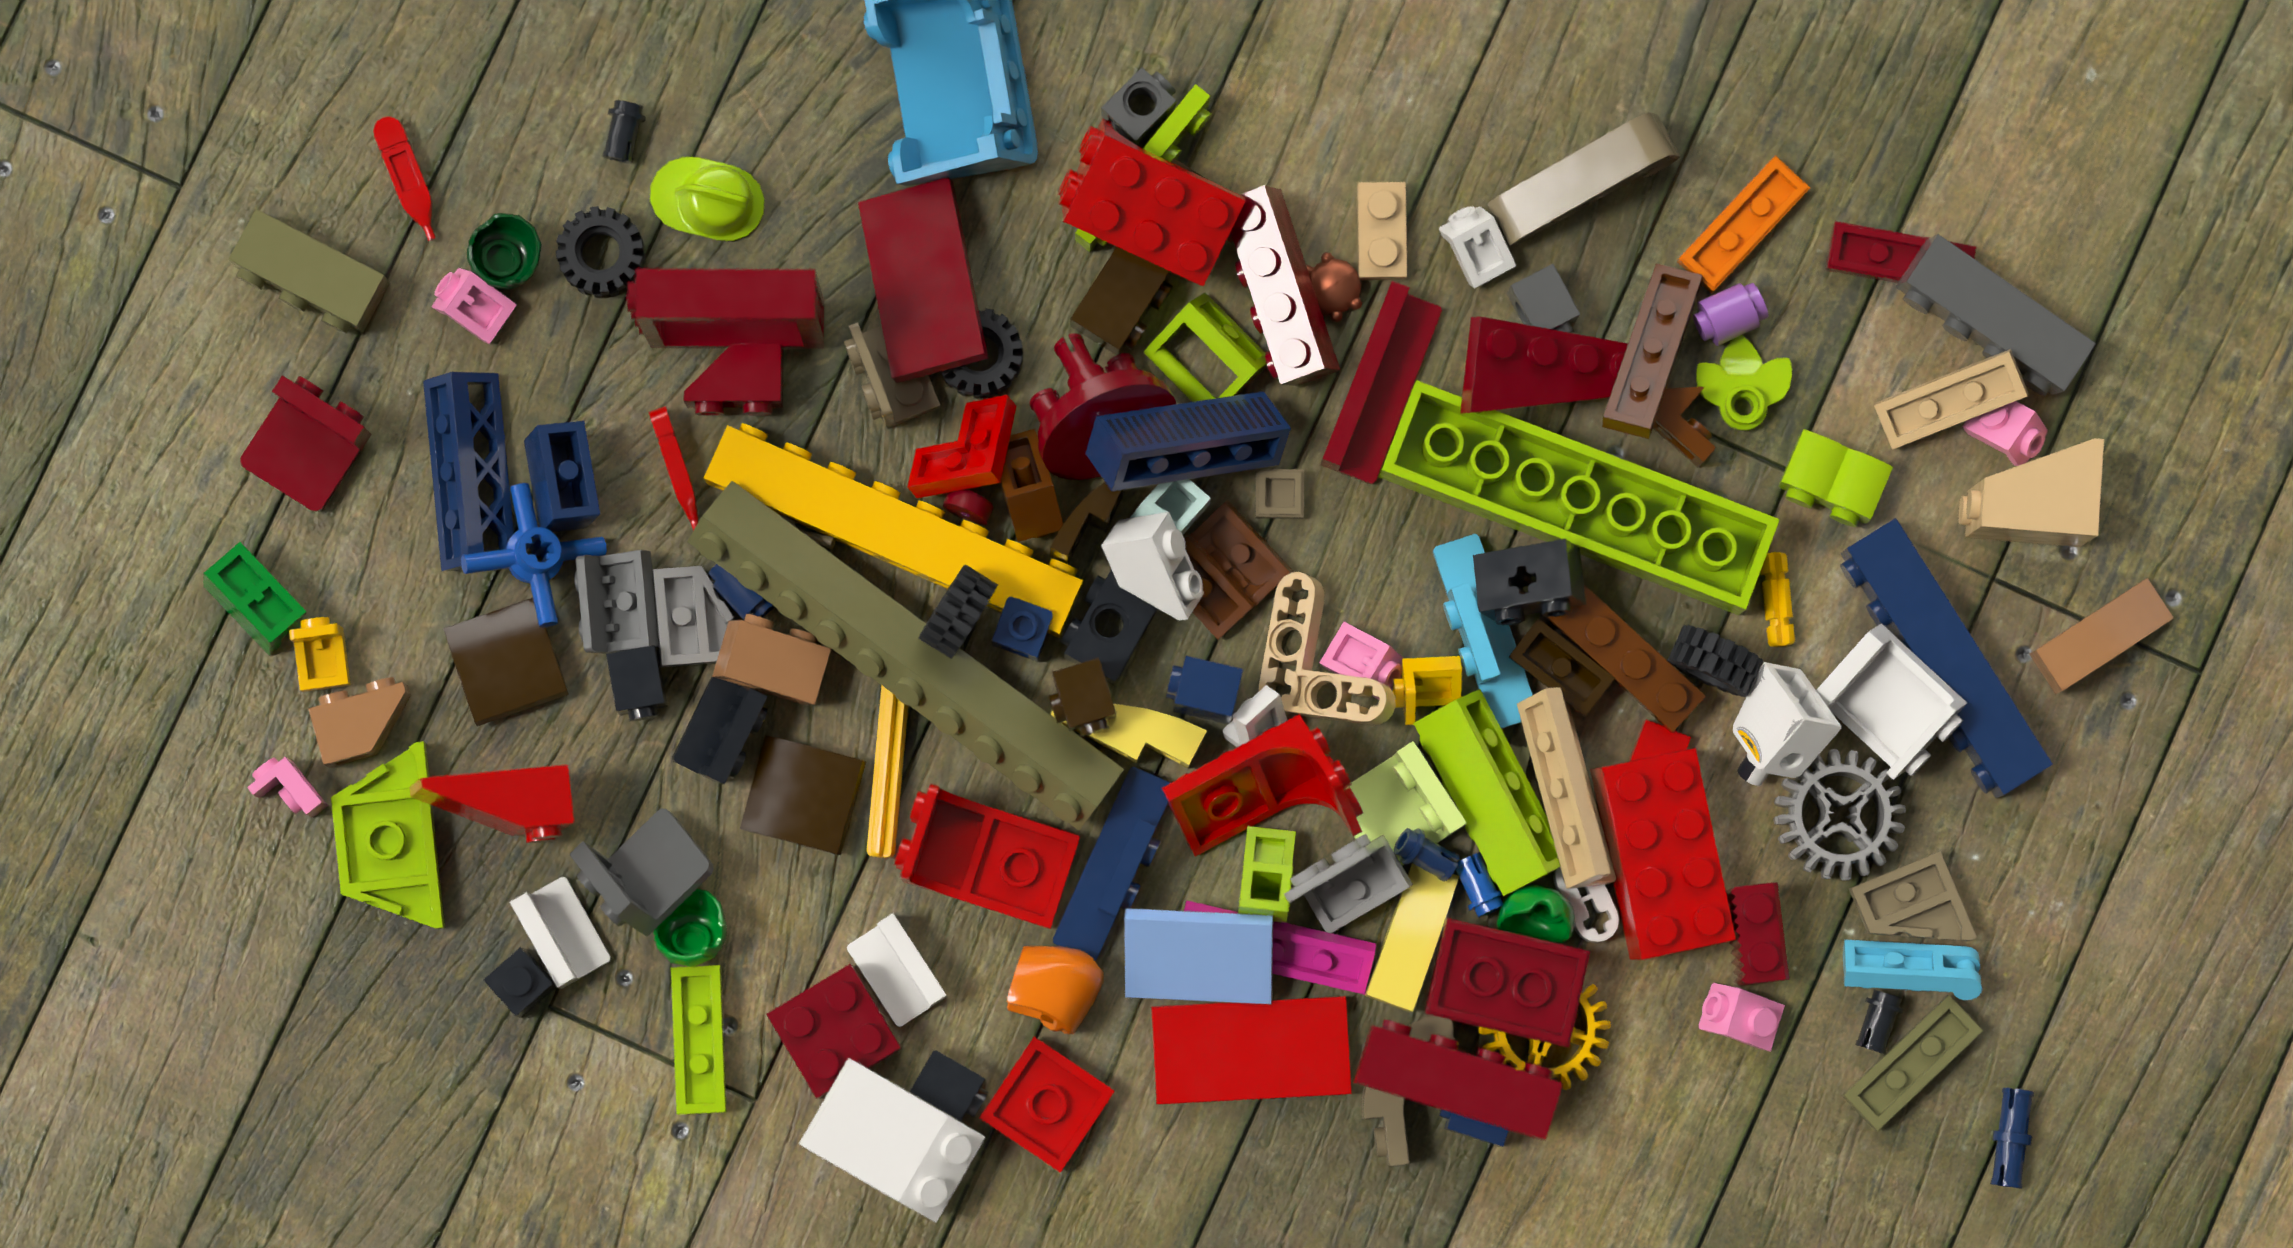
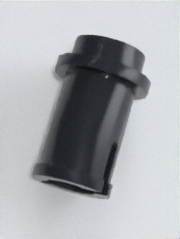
M615 100L614 108L608 109L607 114L612 116L605 150L602 154L603 158L622 163H633L632 157L640 122H645L646 119L642 115L643 106L632 102Z
M1874 989L1872 997H1866L1865 999L1869 1006L1855 1045L1886 1054L1887 1043L1897 1012L1902 1014L1904 1010L1899 1008L1902 998Z

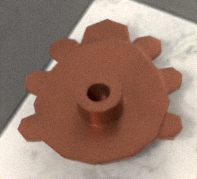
M1325 252L1321 256V263L1316 264L1315 267L1306 266L1323 318L1324 316H1330L1333 322L1338 323L1342 320V312L1347 311L1350 307L1354 310L1361 308L1362 301L1359 298L1361 282L1357 271L1347 261L1336 259L1331 253Z

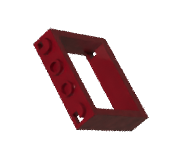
M636 269V282H628L627 311L631 312V319L635 320V327L639 328V335H645L651 348H728L732 343H781L783 349H824V298L815 269Z

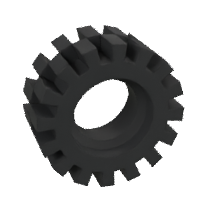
M598 206L590 207L591 211L583 213L581 210L575 213L576 218L573 221L567 220L563 225L564 231L562 235L558 234L556 241L558 244L556 257L565 278L579 292L585 295L588 293L593 294L595 298H603V295L608 294L614 297L620 295L618 291L624 288L628 290V282H632L636 278V269H642V263H645L646 258L644 252L645 245L636 225L624 213L621 215L615 209L609 207L606 210H600ZM596 235L610 236L619 245L618 260L612 267L605 270L592 269L583 261V247L590 238Z
M985 308V311H979L984 336L992 339L997 345L999 354L996 363L985 371H974L965 365L940 371V374H942L950 388H955L963 396H966V394L972 395L973 399H982V396L990 395L991 398L997 396L999 391L1007 390L1012 385L1014 378L1018 377L1021 363L1023 362L1022 341L1015 325L1012 326L1008 318L1003 314L999 316L994 313V310Z
M964 564L932 613L918 639L952 659L988 604L998 584Z
M1683 625L1667 660L1677 670L1689 674L1688 676L1699 679L1709 686H1715L1721 691H1728L1732 695H1739L1741 697L1748 696L1763 663L1762 658L1750 652L1749 649L1738 646L1729 639L1721 638L1718 634L1709 633L1705 629L1696 628L1692 625Z

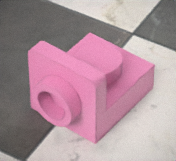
M458 268L455 273L449 272L438 284L434 293L438 298L433 303L432 308L450 317L484 343L490 344L517 304L492 286H489L473 272Z
M1343 622L1319 663L1335 674L1370 678L1386 684L1392 690L1393 679L1401 678L1402 659L1404 658L1388 644Z
M273 757L262 764L252 774L256 781L247 787L253 796L261 798L281 783L284 787L278 791V794L296 815L303 810L306 815L315 817L328 806L295 763L286 757L279 762Z

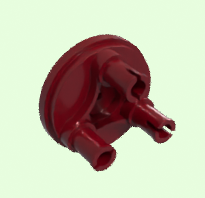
M1072 333L1068 334V337L1073 345L1072 349L1074 352L1070 351L1064 337L1060 338L1054 346V351L1060 358L1069 376L1068 387L1070 391L1060 398L1057 390H1053V388L1043 389L1033 395L1029 405L1040 422L1038 451L1049 472L1060 478L1084 480L1101 477L1086 455L1096 416L1175 405L1176 400L1169 387L1163 381L1147 371L1138 370L1133 356L1129 353H1121L1112 357L1107 362L1108 366H1105L1104 371L1101 365L1094 363L1081 334Z

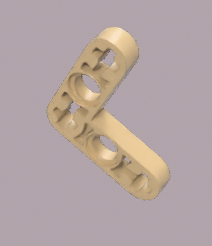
M1292 572L1284 576L1278 583L1275 592L1259 681V691L1266 685L1274 691L1276 686H1283L1285 683L1290 685V695L1284 694L1281 697L1285 714H1300L1301 716L1366 725H1380L1386 722L1393 715L1395 709L1394 693L1386 684L1370 678L1312 671L1325 591L1322 584L1316 578L1307 574ZM1302 588L1308 591L1307 599H1301L1299 602L1292 600L1294 591H1301ZM1288 614L1295 617L1297 615L1304 617V624L1291 619L1287 620ZM1291 630H1298L1302 637L1301 647L1295 654L1286 656L1282 650L1283 637ZM1279 662L1296 666V670L1278 668ZM1327 683H1333L1337 690L1336 701L1331 707L1321 709L1317 703L1318 690ZM1351 694L1369 698L1373 694L1379 697V704L1368 709L1359 704L1351 703Z

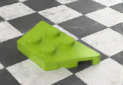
M422 741L414 743L399 756L375 768L354 785H349L331 797L340 891L344 896L435 929H445L432 805L410 796V787L420 778L429 777L426 743Z

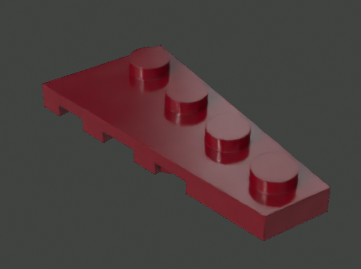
M1482 316L1471 317L1460 414L1608 398L1611 395L1628 343Z

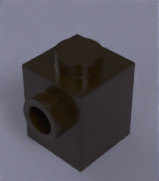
M1099 657L1052 672L1057 693L1048 696L1057 723L1066 721L1069 732L1080 729L1081 736L1091 735L1110 728L1108 720L1116 717V711Z

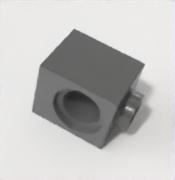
M1142 67L1101 107V117L1112 122L1116 132L1139 146L1176 109V100L1172 97L1176 91L1160 73L1155 72L1151 76ZM1146 95L1154 101L1156 107L1150 114L1140 116L1133 113L1128 104L1133 97Z
M1554 264L1510 285L1507 295L1523 324L1569 333L1574 332L1571 324L1577 321L1580 313Z

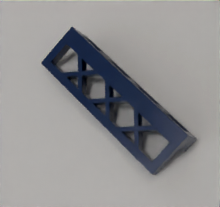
M449 372L423 380L441 571L462 570V555L484 552L482 533L487 526L498 536L499 550L506 548L507 542L514 534L498 373ZM468 385H483L485 406L480 412L469 402ZM478 430L489 441L490 453L484 460L474 450L473 437ZM483 478L493 488L494 501L489 508L480 500L478 495V485Z

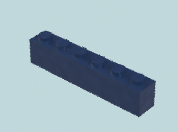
M1896 518L1841 552L1840 554L1845 561L1840 564L1841 569L1849 583L1855 589L1861 586L1869 598L1870 603L1866 607L1877 626L1883 624L1895 637L1967 702L1957 714L1963 722L1948 739L1958 752L1963 750L1967 752L1975 767L1970 769L1971 774L1981 790L1986 794L1991 791L1995 798H1998L2053 765Z

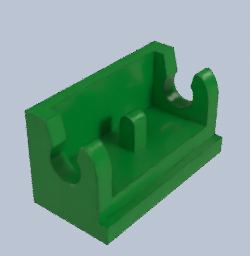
M241 542L203 573V587L269 656L280 647L281 640L289 633V630L301 627L300 621L303 620V616L306 615L307 611Z

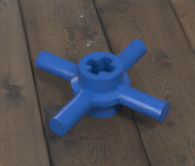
M516 484L511 486L510 490L519 530L512 535L507 542L506 548L503 550L462 555V570L464 574L509 568V571L516 579L530 584L539 627L554 626L558 624L549 580L558 573L563 561L576 560L577 556L606 555V542L604 537L560 542L553 532L538 527L529 484ZM530 549L532 554H527L526 551ZM536 556H541L542 560L538 562Z

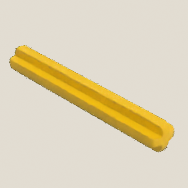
M882 685L867 854L876 858H891L895 855L908 705L899 701L892 692Z

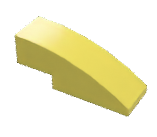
M1114 704L1116 717L1108 720L1110 728L1085 736L1137 763L1146 746L1189 768L1207 730L1178 717L1154 710ZM1066 721L1061 722L1063 725H1065V726L1068 728ZM1080 729L1074 730L1075 732L1081 734Z
M1413 863L1408 873V877L1413 885L1401 892L1365 993L1366 997L1410 1013L1414 1010L1459 879L1458 875L1452 874L1447 881L1443 882L1435 875Z

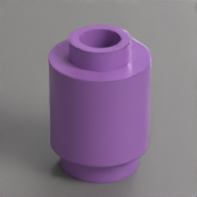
M1739 283L1697 303L1699 312L1693 315L1695 326L1704 341L1711 339L1716 346H1719L1760 327V321L1768 318V311L1763 297L1754 283L1744 287Z

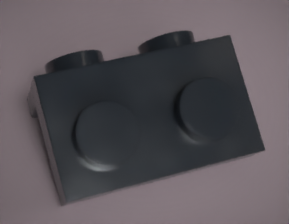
M711 677L672 756V760L717 783L725 785L728 777L734 779L745 761L746 752L742 751V748L749 734L755 735L766 718L768 710L763 705L767 696L751 688Z

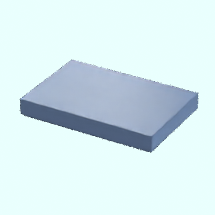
M1126 909L1125 997L1271 1004L1273 915Z

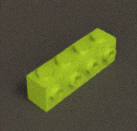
M1481 689L1458 698L1413 723L1420 735L1423 749L1431 756L1442 777L1444 789L1453 799L1466 821L1465 829L1481 852L1487 864L1490 878L1498 885L1503 896L1560 867L1547 815Z

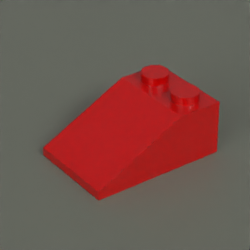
M568 764L420 778L410 787V796L414 799L511 836L525 835L526 843L554 841L555 837L562 836V830L574 823Z

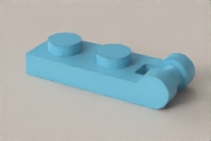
M1844 939V986L1953 992L1961 1000L1975 999L1982 992L1981 976L1978 973L1980 969L1979 953L1972 947Z

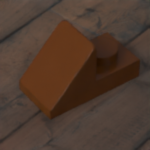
M1705 387L1666 389L1653 429L1698 468L1716 448L1709 442L1713 436L1697 420L1690 418L1687 422L1680 415Z

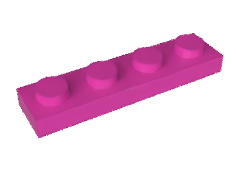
M1186 900L1184 911L1238 914L1236 911ZM1273 922L1272 974L1365 995L1375 955L1376 943L1293 924Z

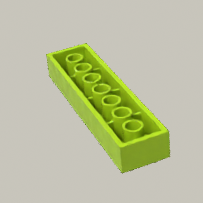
M1416 380L1379 478L1546 542L1566 538L1580 548L1582 556L1733 614L1740 615L1746 610L1780 519L1496 410L1460 414L1462 397Z

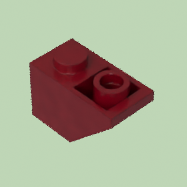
M732 343L684 391L686 407L695 408V415L700 416L724 415V408H743L744 415L767 416L772 415V408H783V348L781 343Z

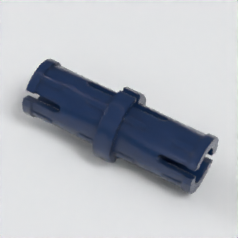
M2003 1087L1998 1131L1993 1130L1992 1140L1997 1141L1993 1176L1990 1184L2022 1189L2023 1184L2021 1183L2026 1145L2031 1146L2032 1136L2028 1135L2034 1092Z

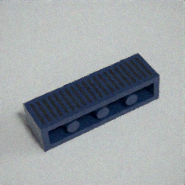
M1263 391L1096 416L1086 455L1111 491L1279 465L1291 428Z

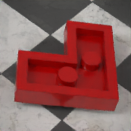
M1008 395L967 402L958 441L917 448L907 486L916 498L1000 483L1017 407Z

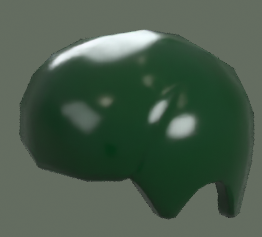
M494 214L473 231L468 241L467 261L471 271L495 289L511 290L521 286L533 276L539 266L542 243L535 227L520 215Z

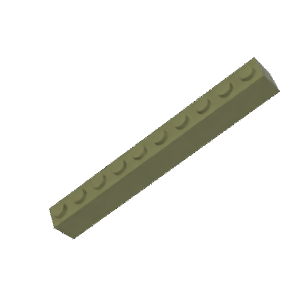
M731 481L713 502L687 542L695 547L702 556L714 561L737 578L744 587L753 590L775 606L782 615L797 622L816 636L823 645L832 648L854 664L862 674L873 678L892 692L899 701L911 706L934 723L941 732L950 735L972 751L979 760L991 765L1013 781L1017 788L1032 795L1051 809L1059 819L1070 823L1076 829L1080 830L1123 772L1124 769L1073 731L1069 732L1065 725L1057 723L1053 716L960 648L953 658L950 659L918 639L926 625L925 622L735 482Z

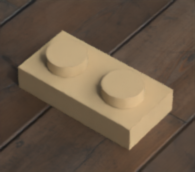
M1406 182L1357 183L1358 276L1360 280H1406L1407 278Z

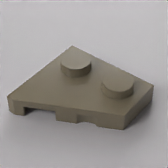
M1941 851L1849 889L1867 934L1971 941L1977 938Z

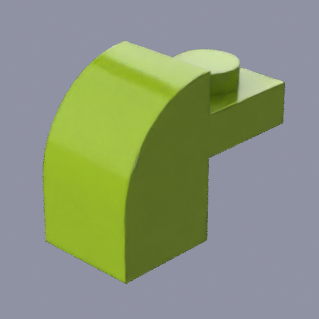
M1247 826L1238 914L1273 915V922H1287L1289 902L1284 894L1291 890L1290 878H1292L1293 871L1292 864L1296 831Z

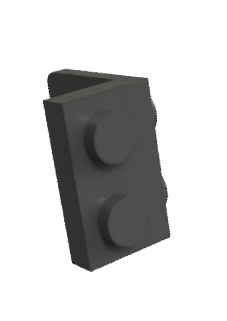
M667 809L658 810L609 858H606L584 841L569 854L581 869L576 875L579 881L595 896L600 894L605 900L600 905V908L608 918L619 927L626 922L646 937L680 906L714 870L713 863L674 814Z

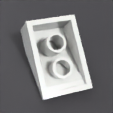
M848 1058L799 1144L898 1202L937 1222L984 1141L985 1136Z

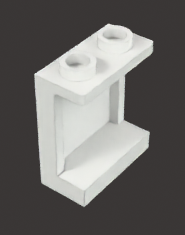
M1883 624L1870 630L1816 690L1830 711L1891 767L1887 774L1893 780L1905 771L1910 776H1913L1926 763L1931 754L1925 749L1936 737L1944 742L1963 722L1957 714L1967 704L1963 698Z

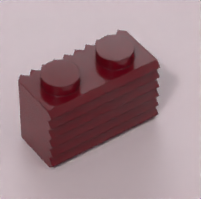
M1778 882L1737 886L1728 889L1726 894L1736 940L1729 943L1734 947L1730 952L1735 956V959L1731 962L1736 966L1733 973L1738 976L1734 983L1738 986L1789 980Z

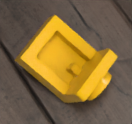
M317 617L301 620L300 629L289 630L290 640L294 642L301 692L351 686L343 627L339 624H330L329 617Z
M1460 656L1402 659V678L1393 679V693L1395 696V708H1403L1405 725H1414L1416 707L1447 705L1461 698L1462 666Z

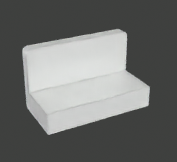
M560 877L532 894L526 892L510 901L558 988L562 989L610 962L611 956L567 878Z
M892 913L878 922V926L847 946V950L894 1023L901 1027L945 999L947 995Z

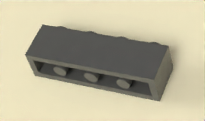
M1939 234L1925 241L1896 285V288L1905 293L1903 300L1909 306L1923 314H1928L1931 311L1945 321L1942 325L1943 328L1951 335L1962 341H1967L1970 338L1983 347L1982 355L1986 359L2011 349L2018 369L2023 375L2025 385L2043 396L2047 393L2054 395L2065 391L2096 344Z

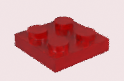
M1033 1037L979 1118L1061 1173L1115 1091L1036 1037Z

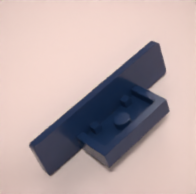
M1136 767L1129 769L1053 937L1055 945L1080 949L1090 955L1094 961L1097 960L1120 908L1125 911L1130 909L1141 885L1132 882L1139 865L1150 866L1161 842L1152 836L1168 803L1162 788L1170 784L1169 782Z

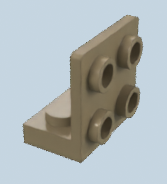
M858 322L849 325L852 338L845 340L844 344L855 374L859 375L865 372L869 383L861 387L873 420L882 417L886 428H890L941 408L929 375L896 383L892 379L882 326L862 333Z

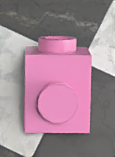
M2016 401L1966 420L1962 426L1968 435L2006 454L2015 466L2025 464L2030 458L2035 457L2042 449L2045 435L2047 434V428L2036 411Z
M1713 983L1703 1003L1699 1029L1771 1052L1785 1005L1740 988Z

